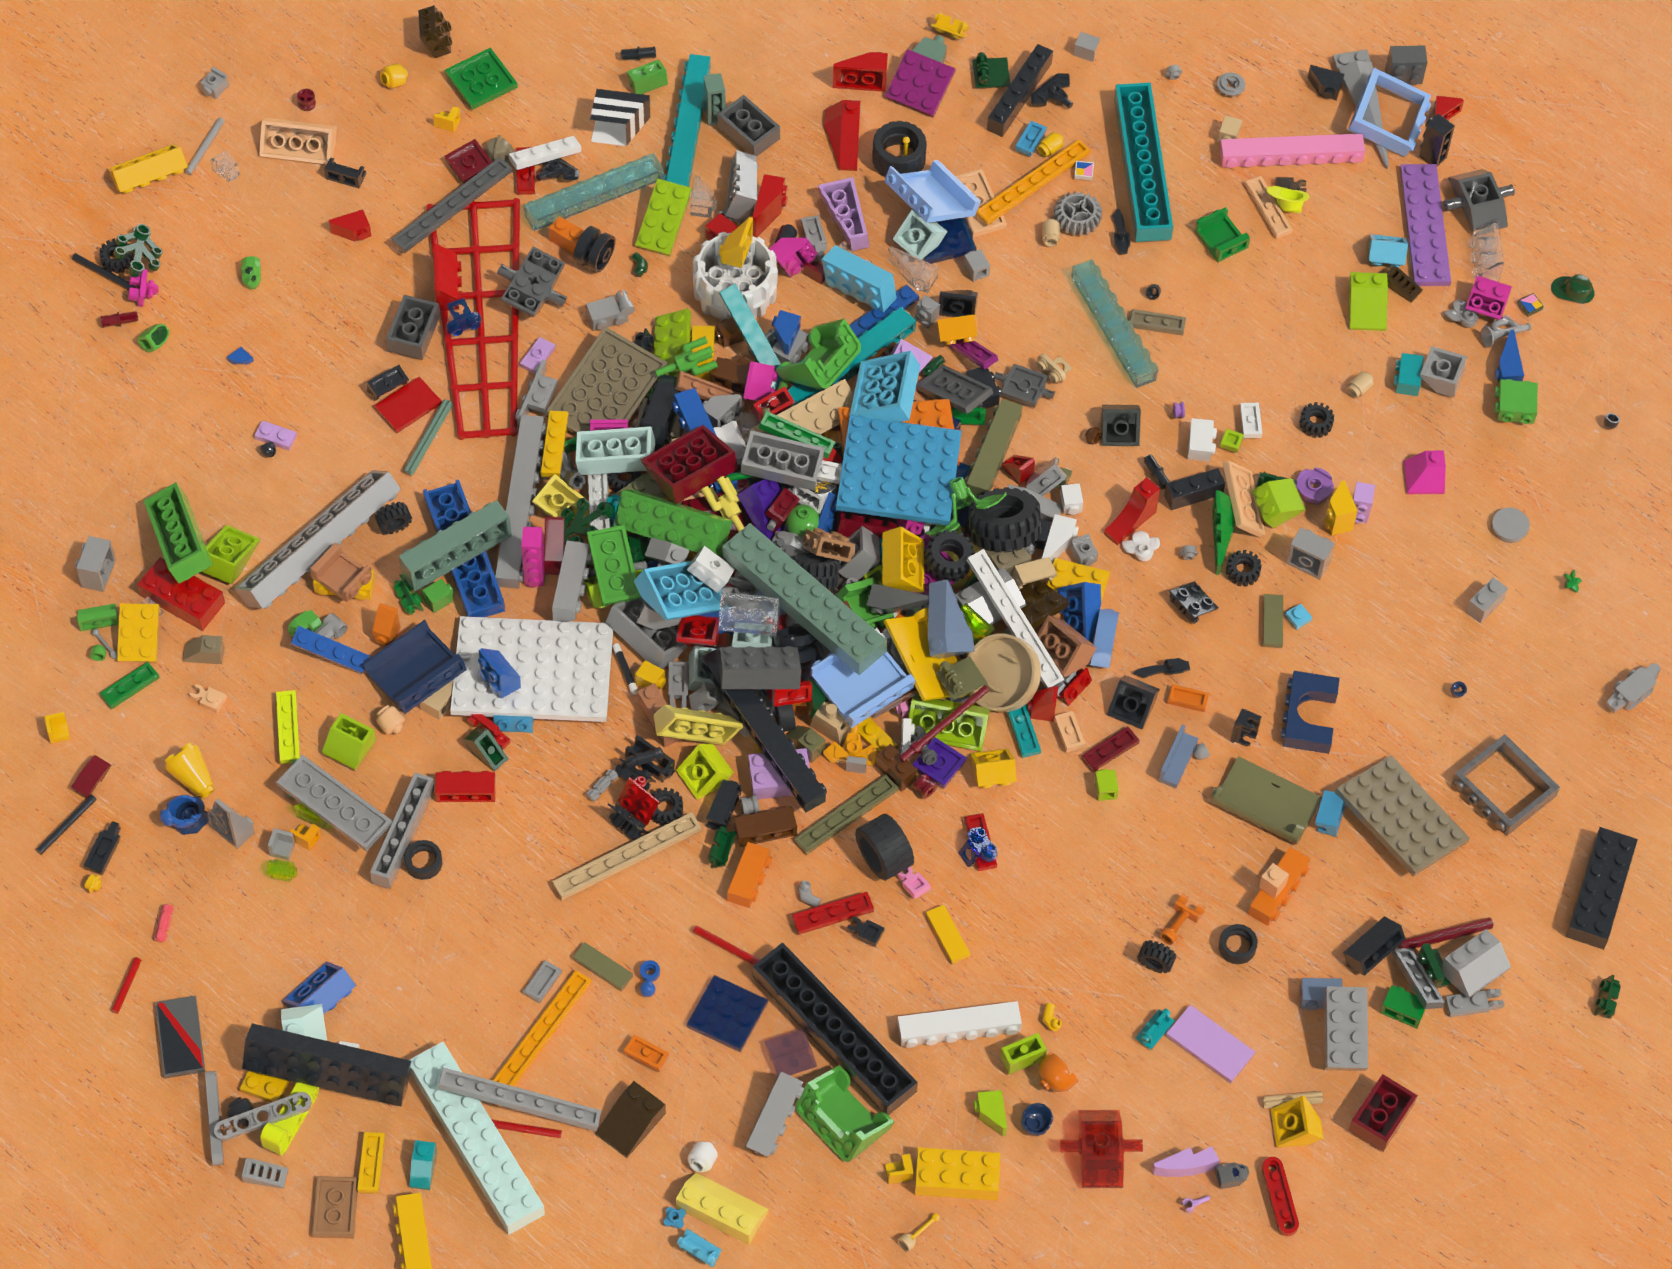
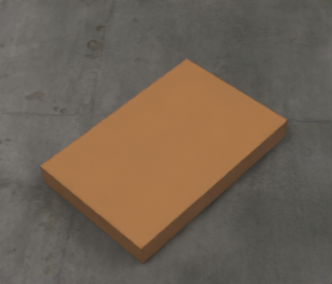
M317 1176L312 1238L354 1239L358 1177Z

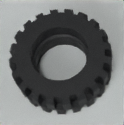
M1004 487V489L996 488L993 491H986L983 495L977 496V499L982 500L988 496L1007 493V496L999 503L986 509H977V504L973 500L968 509L972 540L981 548L985 547L988 551L995 550V552L1000 553L1001 551H1018L1022 547L1030 546L1031 542L1034 543L1041 534L1042 522L1039 501L1032 494L1025 490L1020 491L1018 488L1010 489L1009 487Z

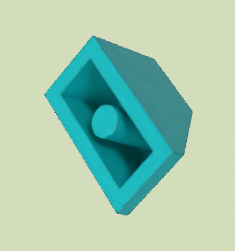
M415 1140L411 1160L410 1188L430 1190L437 1157L436 1143Z

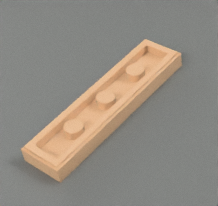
M1262 176L1245 181L1248 192L1274 237L1278 239L1292 234L1293 229L1275 198L1267 193L1268 186Z

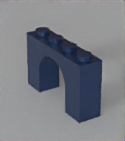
M1294 671L1292 678L1288 677L1287 689H1290V694H1286L1285 705L1288 706V710H1284L1282 722H1286L1285 728L1282 727L1280 739H1284L1283 747L1329 754L1334 728L1307 723L1300 717L1297 708L1300 704L1311 700L1335 704L1340 678Z

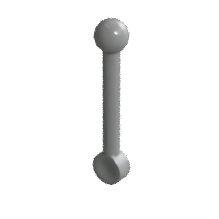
M93 629L92 635L97 636L111 653L112 659H117L118 652L112 650L99 634L98 629Z

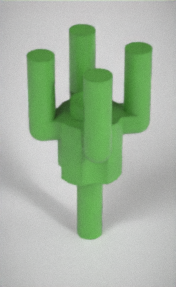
M704 336L682 346L684 353L675 356L674 363L655 370L657 377L677 369L679 372L691 370L692 374L697 376L717 368L715 360L699 367L697 363L712 358L713 350L711 346L694 353L691 351L694 348L707 344L706 337Z

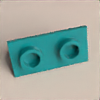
M1166 1008L1164 1010L1158 1009L1135 1039L1152 1050L1175 1022L1170 1017L1171 1012Z

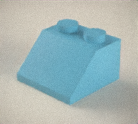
M1370 234L1368 260L1373 265H1382V263H1389L1391 267L1393 265L1397 267L1405 265L1408 248L1406 238Z

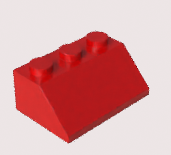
M434 244L436 303H439L440 310H459V302H462V291H459V287H462V276H458V272H462L461 261H458L456 253L439 244Z

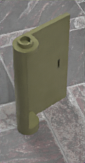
M1239 756L1223 785H1220L1219 788L1215 787L1210 796L1213 799V804L1296 845L1322 800L1321 796Z

